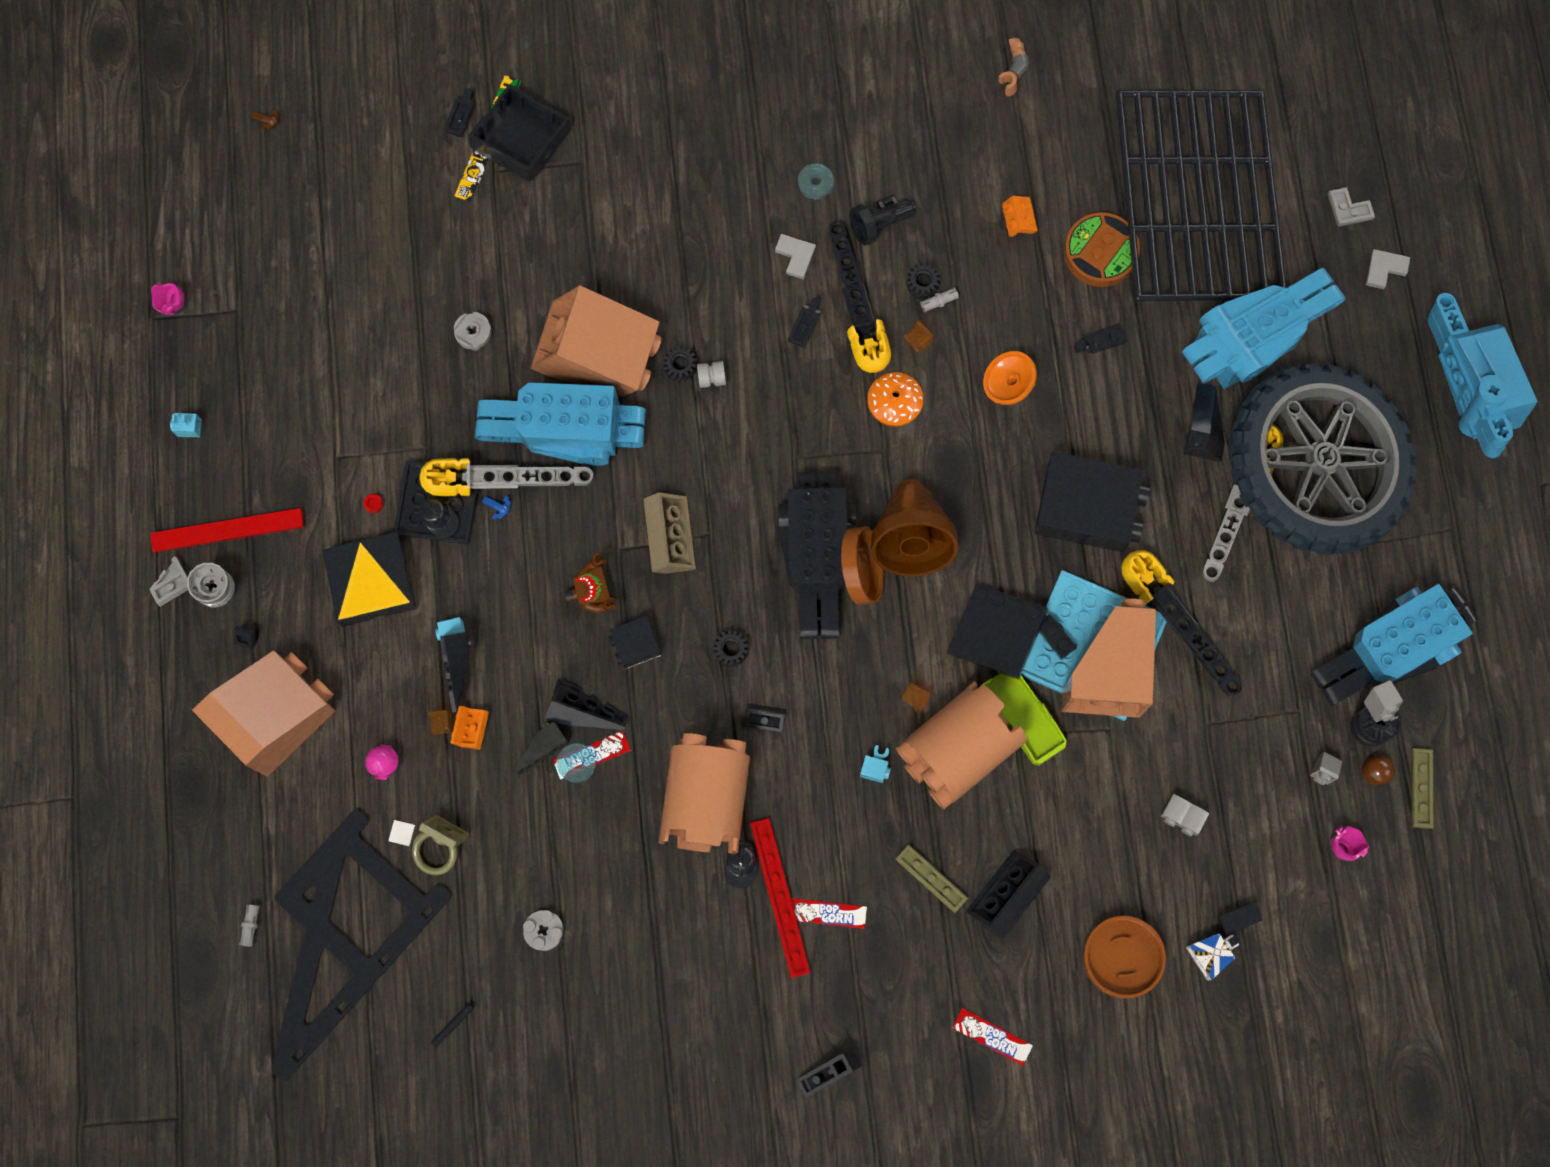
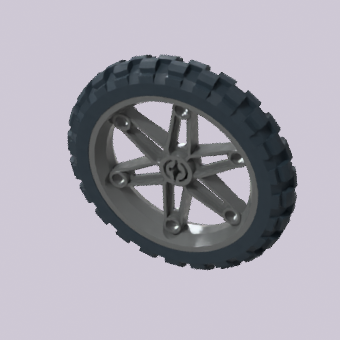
M1310 363L1296 367L1291 366L1269 376L1259 383L1241 403L1236 412L1237 416L1232 423L1229 435L1231 444L1228 446V453L1233 469L1231 475L1234 485H1237L1241 494L1239 496L1246 508L1249 507L1253 512V518L1262 527L1268 528L1272 532L1271 535L1283 543L1288 542L1296 549L1305 552L1312 551L1322 555L1355 552L1383 538L1403 517L1404 510L1410 504L1413 495V483L1416 482L1417 468L1413 460L1416 458L1414 443L1412 444L1409 441L1408 435L1410 431L1406 422L1400 420L1397 414L1399 410L1391 400L1387 401L1382 396L1383 391L1373 383L1368 384L1364 381V377L1352 371H1343L1341 367ZM1320 400L1336 404L1337 406L1321 432L1303 410L1299 402ZM1281 413L1298 447L1266 449L1271 426ZM1353 415L1369 433L1375 449L1343 446ZM1299 419L1315 440L1313 444L1310 445L1296 420ZM1339 420L1342 423L1334 444L1327 442L1326 440ZM1305 454V462L1282 461L1280 459V456ZM1341 455L1365 456V461L1341 463ZM1269 468L1303 471L1292 503L1275 484ZM1379 468L1375 489L1369 500L1365 503L1347 470ZM1313 472L1319 475V478L1307 498L1304 496ZM1336 472L1350 497L1347 498L1331 477V474ZM1325 485L1348 516L1325 518L1312 515L1309 511Z

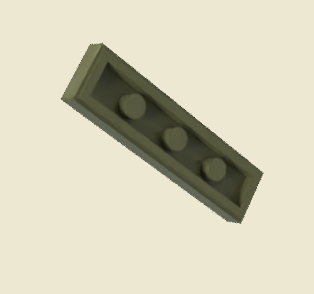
M1411 749V828H1433L1432 749Z
M909 844L895 859L954 914L968 899Z

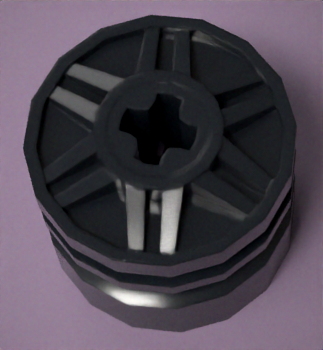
M1365 705L1352 716L1350 723L1351 732L1354 738L1361 744L1368 747L1379 746L1394 738L1399 732L1401 726L1400 715L1397 711L1392 719L1386 722L1381 720V723L1377 725Z

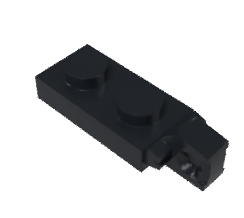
M465 88L463 96L455 99L444 128L445 133L463 137L474 108L473 89Z
M813 297L809 306L805 305L802 307L788 337V342L805 349L820 317L821 311L818 310L820 299Z
M1121 324L1087 334L1081 338V341L1075 343L1074 349L1076 353L1086 351L1087 353L1094 354L1125 344L1127 339Z
M1050 614L1047 615L1039 633L1059 659L1062 660L1075 651L1077 647L1054 617L1052 618Z

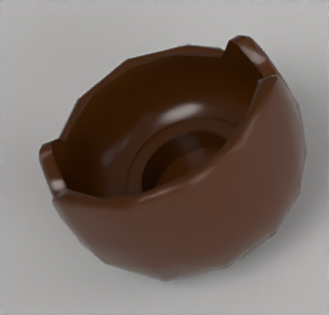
M1376 755L1364 761L1362 775L1366 782L1374 786L1383 785L1392 780L1395 775V767L1387 756Z

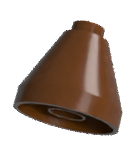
M903 481L893 492L871 535L872 557L876 564L887 572L912 577L924 576L940 571L955 559L958 553L957 530L929 490L920 481Z

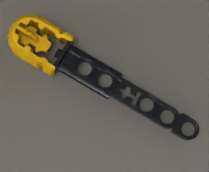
M834 221L829 225V236L831 243H833V250L844 284L842 291L852 322V326L848 329L847 334L858 366L863 371L876 373L885 369L889 364L891 358L890 345L883 322L874 319L865 284H861L846 228L842 222ZM834 227H840L842 229V232L839 234H834L832 232V229ZM839 243L847 245L844 250H839L836 246ZM843 259H849L851 260V264L848 266H844L841 264V261ZM849 271H851L852 278H854V281H850V279H848ZM853 291H859L861 295L858 298H852L850 294ZM858 307H863L866 311L864 314L859 315L855 310ZM876 332V337L879 341V351L876 350L878 342H875L873 338L864 340L865 344L860 345L859 336Z
M1136 550L1129 553L1123 560L1121 570L1123 578L1133 592L1140 595L1139 599L1145 601V604H1148L1150 601L1153 603L1177 636L1184 640L1211 677L1220 682L1218 686L1226 695L1235 696L1239 694L1242 690L1241 681L1234 673L1231 674L1230 667L1199 629L1195 619L1170 589V586L1175 581L1170 575H1166L1167 571L1152 553L1146 550ZM1154 574L1157 578V581L1161 583L1164 588H1160V586L1158 585L1156 588L1152 590V596L1149 593V589L1145 587L1143 583L1149 585L1151 582H1153L1155 580L1153 577ZM1170 604L1174 605L1177 608L1176 614H1170L1167 611V606ZM1180 620L1188 622L1189 628L1187 630L1180 628ZM1199 637L1198 643L1194 644L1192 642L1194 638ZM1205 644L1206 647L1199 652L1198 649ZM1204 651L1212 653L1213 659L1211 661L1204 659ZM1217 666L1224 668L1225 674L1223 677L1216 674L1215 669ZM1229 682H1234L1237 685L1236 692L1228 690L1227 685Z

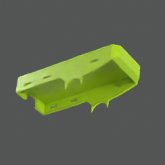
M1000 673L983 683L1005 705L1000 713L1008 723L1007 728L1011 731L1017 726L1022 727L1027 737V742L1021 748L1032 764L1041 765L1064 750L1067 740L1052 718L1053 716L1045 708L1044 703L1042 704L1037 699L1022 676L1018 680Z

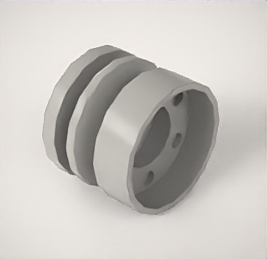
M214 563L197 565L187 578L189 593L197 601L211 608L227 604L235 592V583L232 576ZM216 584L217 587L211 590L210 587Z

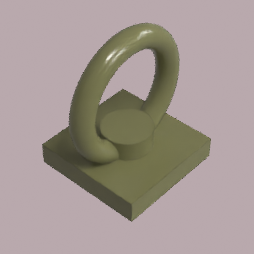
M435 815L422 822L419 828L422 832L414 840L412 856L417 867L429 875H442L452 869L457 860V846L465 842L470 833ZM429 837H432V840L436 843L448 846L449 859L441 867H431L421 858V844Z

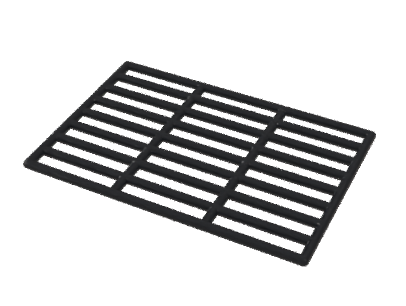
M1118 90L1116 92L1135 300L1229 301L1250 294L1244 233L1248 231H1255L1261 289L1268 287L1262 231L1273 232L1278 285L1286 288L1264 91ZM1124 98H1134L1139 157H1129ZM1141 98H1152L1157 157H1147ZM1159 98L1170 99L1175 157H1165ZM1177 98H1187L1193 157H1183ZM1195 98H1205L1211 157L1200 156ZM1212 98L1223 99L1229 157H1218ZM1230 98H1240L1246 157H1236ZM1248 98H1258L1264 156H1254ZM1130 164H1140L1146 225H1135ZM1148 164H1158L1164 225L1153 224ZM1166 164H1176L1182 224H1171ZM1184 164H1194L1200 224L1189 223ZM1201 164H1212L1218 224L1207 223ZM1219 164L1230 165L1236 224H1225ZM1237 164H1247L1254 224H1243ZM1255 164H1265L1272 224H1261ZM1136 232H1147L1153 294H1142ZM1154 232H1165L1171 294H1160ZM1172 232H1183L1189 293H1178ZM1190 232H1201L1207 293L1196 292ZM1208 232H1219L1225 293H1215ZM1226 232H1237L1243 293H1233Z

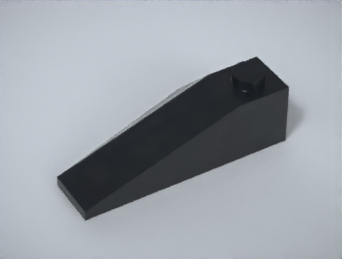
M1197 383L1184 454L1221 462L1225 442L1216 387Z
M468 631L440 636L443 661L448 662L446 678L451 684L449 685V696L452 713L457 712L460 705L470 647H473L472 636L468 635Z
M558 678L545 714V719L562 725L616 730L625 729L628 715L609 704L603 705L596 700L597 697L593 694L588 696L581 691L582 688L578 685Z

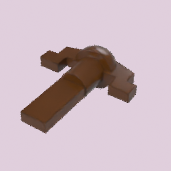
M275 110L272 112L271 117L253 112L251 118L268 123L267 125L263 124L261 127L262 130H266L278 124L279 114Z

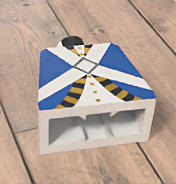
M1216 934L1186 948L1208 981L1215 978L1235 959L1230 950L1237 947L1239 943L1233 935L1223 940L1220 934Z

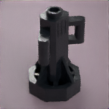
M894 195L876 201L878 209L862 204L852 207L849 213L851 229L858 242L864 246L874 243L883 227L913 217L916 211L915 204L906 199L897 202Z

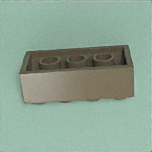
M658 492L645 498L644 507L652 572L667 574L695 570L687 496Z

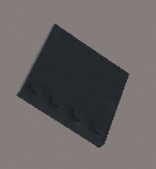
M405 461L393 532H398L400 536L469 545L478 489H470V496H461L459 493L456 496L432 495L426 492L420 483V472L426 463ZM449 469L451 472L456 473V482H452L450 486H455L456 484L467 486L466 481H462V473H466L467 469ZM437 497L448 504L459 520V526L455 534L446 538L437 537L423 524L418 512L423 501L428 498Z
M976 583L949 645L947 654L1019 680L1048 613V608Z

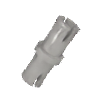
M955 287L941 294L936 293L934 297L921 301L920 304L924 313L929 310L936 307L941 308L944 304L958 299L959 295Z
M246 906L244 922L241 924V927H243L239 943L241 946L252 947L255 929L258 927L256 922L259 906Z

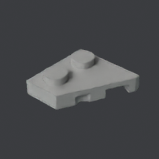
M176 556L172 558L171 561L173 563L167 571L163 570L159 579L149 589L160 607L188 590V576Z

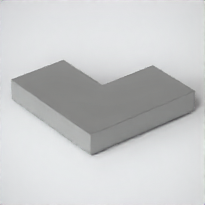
M1347 187L1328 192L1338 227L1374 219L1375 215L1370 200L1352 204Z
M781 234L775 252L791 257L786 274L804 280L816 245Z
M1373 249L1366 285L1384 289L1388 273L1406 276L1410 257Z

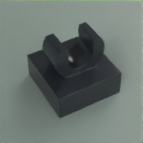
M243 624L241 627L236 626L233 630L234 644L253 649L256 644V627L253 626L250 630L246 628V624Z

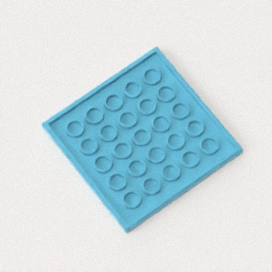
M1062 570L1046 605L1048 608L1047 615L1050 614L1052 618L1054 617L1076 645L1077 649L1060 660L1039 633L1021 676L1062 694L1064 685L1115 606L1121 607V600L1129 598ZM1157 610L1155 649L1167 622ZM1114 716L1123 721H1125L1127 718L1123 716Z

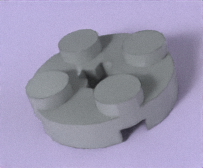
M472 312L473 314L468 315L463 314L454 324L456 340L466 349L479 350L487 344L491 337L492 329L489 321L484 315L477 312ZM476 327V333L471 335L469 328L473 329Z
M541 910L531 914L523 925L525 941L530 947L541 951L555 948L560 943L564 932L561 919L550 911ZM542 925L544 927L548 926L549 930L546 931V936H544L543 934L539 935L538 931H540V926Z

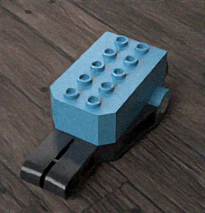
M1440 584L1424 593L1416 587L1391 602L1351 638L1348 651L1317 668L1310 675L1319 688L1332 681L1335 683L1322 691L1332 707L1370 684L1379 686L1390 680L1395 684L1434 670L1461 654L1462 651L1457 644L1473 634L1468 626L1479 620L1470 605L1457 611V607L1467 602L1458 587L1446 593ZM1353 670L1354 673L1350 674L1349 676L1345 677L1344 679H1341V678H1340V676H1342V675L1346 674L1347 672Z

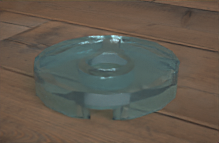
M810 164L800 171L798 187L805 197L821 199L823 196L831 193L834 186V176L828 167L822 164ZM818 178L821 182L818 185H814L811 183V180Z
M582 744L566 746L557 758V769L560 775L572 783H581L588 780L596 768V758L593 752ZM579 758L582 764L579 768L575 769L571 766V762L573 759Z

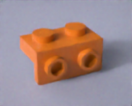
M1011 196L1002 204L1010 237H1014L1018 233L1034 234L1038 231L1030 197Z
M459 706L451 735V744L461 748L480 750L489 712Z

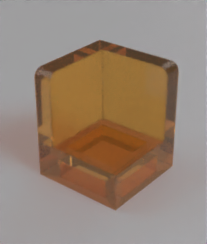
M918 320L915 323V328L904 339L919 354L932 343L933 334Z
M910 683L902 700L913 706L914 711L921 714L931 694Z
M447 710L428 712V717L431 719L432 735L452 733L451 714Z

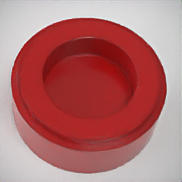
M370 494L365 497L363 505L369 513L376 514L382 510L384 503L379 495Z

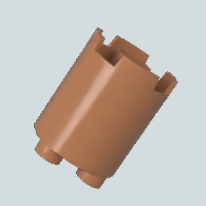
M973 682L896 747V751L906 762L904 767L917 783L920 784L923 780L931 788L929 794L943 810L951 803L956 802L1027 742V737L1021 726H1017L1011 731L1007 728L1008 723L1000 713L1005 705L984 684L977 688V683Z
M683 734V738L678 740V745L671 747L659 843L664 844L667 842L670 834L677 836V846L679 849L710 853L712 846L719 847L721 842H729L728 853H738L750 756L745 754L746 742L724 739L722 740V745L712 747L706 746V736Z

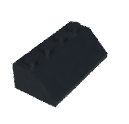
M1014 850L966 912L987 930L1003 940L1050 880L1051 876L1040 864Z

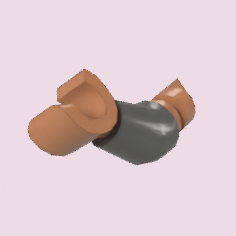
M1017 38L1009 39L1013 54L1012 64L1008 72L999 75V83H1011L1005 88V95L1009 97L1016 93L1017 80L1029 67V57L1024 51L1023 43Z

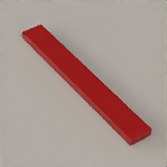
M298 508L150 533L152 551L156 553L304 528L302 509Z
M766 818L752 822L750 825L790 976L795 978L809 974L810 969L770 819Z

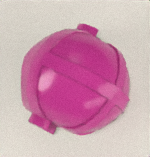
M158 283L151 288L152 305L157 311L165 315H173L183 308L184 293L177 285L173 283L161 285V283Z
M380 744V746L372 748L365 758L366 768L370 774L375 776V779L387 780L398 766V755L391 748V745Z
M1340 826L1335 831L1337 834L1331 840V847L1337 858L1345 861H1354L1368 853L1369 845L1360 830L1350 826L1344 828Z

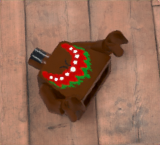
M603 553L594 554L592 560L573 579L575 588L564 591L567 602L578 599L581 608L596 614L606 612L609 609H617V606L612 605L613 601L617 599L610 597L603 569L601 566L599 567V565L607 563L606 560L600 561Z

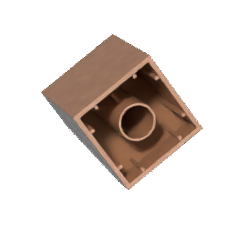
M579 285L552 302L530 369L549 377L578 385L614 386L617 395L623 397L637 390L642 391L650 378V370L645 368L648 357H653L656 354L661 343V336L656 334L659 321Z
M1140 599L1121 600V607L1115 606L1062 689L1061 712L1140 718L1153 704L1156 609H1146L1145 601Z
M273 650L209 693L192 711L246 766L268 777L336 710L327 702L334 694L318 678L310 685L301 676L308 668L296 655L291 652L283 658Z

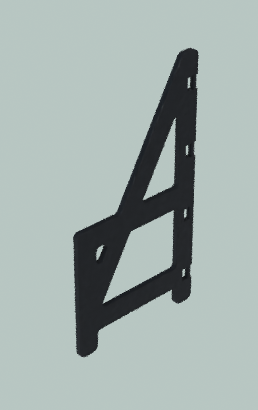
M353 810L274 896V900L305 928V935L271 1068L273 1074L282 1081L288 1080L308 1056L314 1052L341 1022L344 1016L359 1002L451 899V893L442 885H436L427 895H422L366 844L359 834L367 826L369 820L359 810ZM346 856L354 859L409 910L407 918L370 958H367L330 923V916ZM311 886H315L316 890L313 901L308 903L303 898V895ZM430 906L434 910L425 919L421 914ZM326 948L353 973V977L315 1020L307 1026L305 1025V1018L321 953ZM388 953L392 957L383 966L379 961ZM345 1001L349 1005L340 1013L336 1008ZM301 1048L305 1053L296 1061L293 1056Z

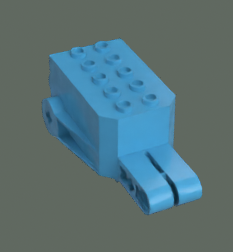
M1321 268L1288 288L1273 285L1211 309L1199 320L1202 328L1195 342L1187 346L1182 353L1189 364L1195 366L1194 371L1203 383H1207L1216 377L1225 390L1238 381L1245 383L1267 369L1279 357L1293 350L1306 332L1308 323L1340 305L1346 297L1336 284L1332 285L1334 281L1326 269Z
M1442 293L1433 304L1427 316V322L1440 350L1438 357L1460 416L1458 422L1459 429L1466 436L1478 439L1481 449L1487 457H1499L1513 436L1512 430L1522 426L1538 401L1505 327L1496 324L1469 331L1454 296L1449 293Z
M528 383L518 391V401H478L475 439L490 442L523 443L532 453L582 464L606 465L609 463V456H615L616 447H643V427L645 426L646 409L640 406L619 405V399L614 386Z

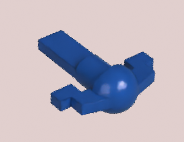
M486 496L482 500V503L499 511V514L495 513L492 519L494 520L497 518L501 520L507 515L511 505V501H509L507 496L503 499L504 505Z

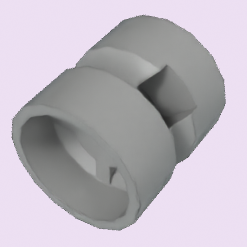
M723 361L712 362L711 366L707 363L697 364L700 388L708 387L711 383H714L715 386L726 385Z

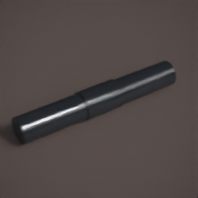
M468 1003L431 1043L437 1048L474 1008Z

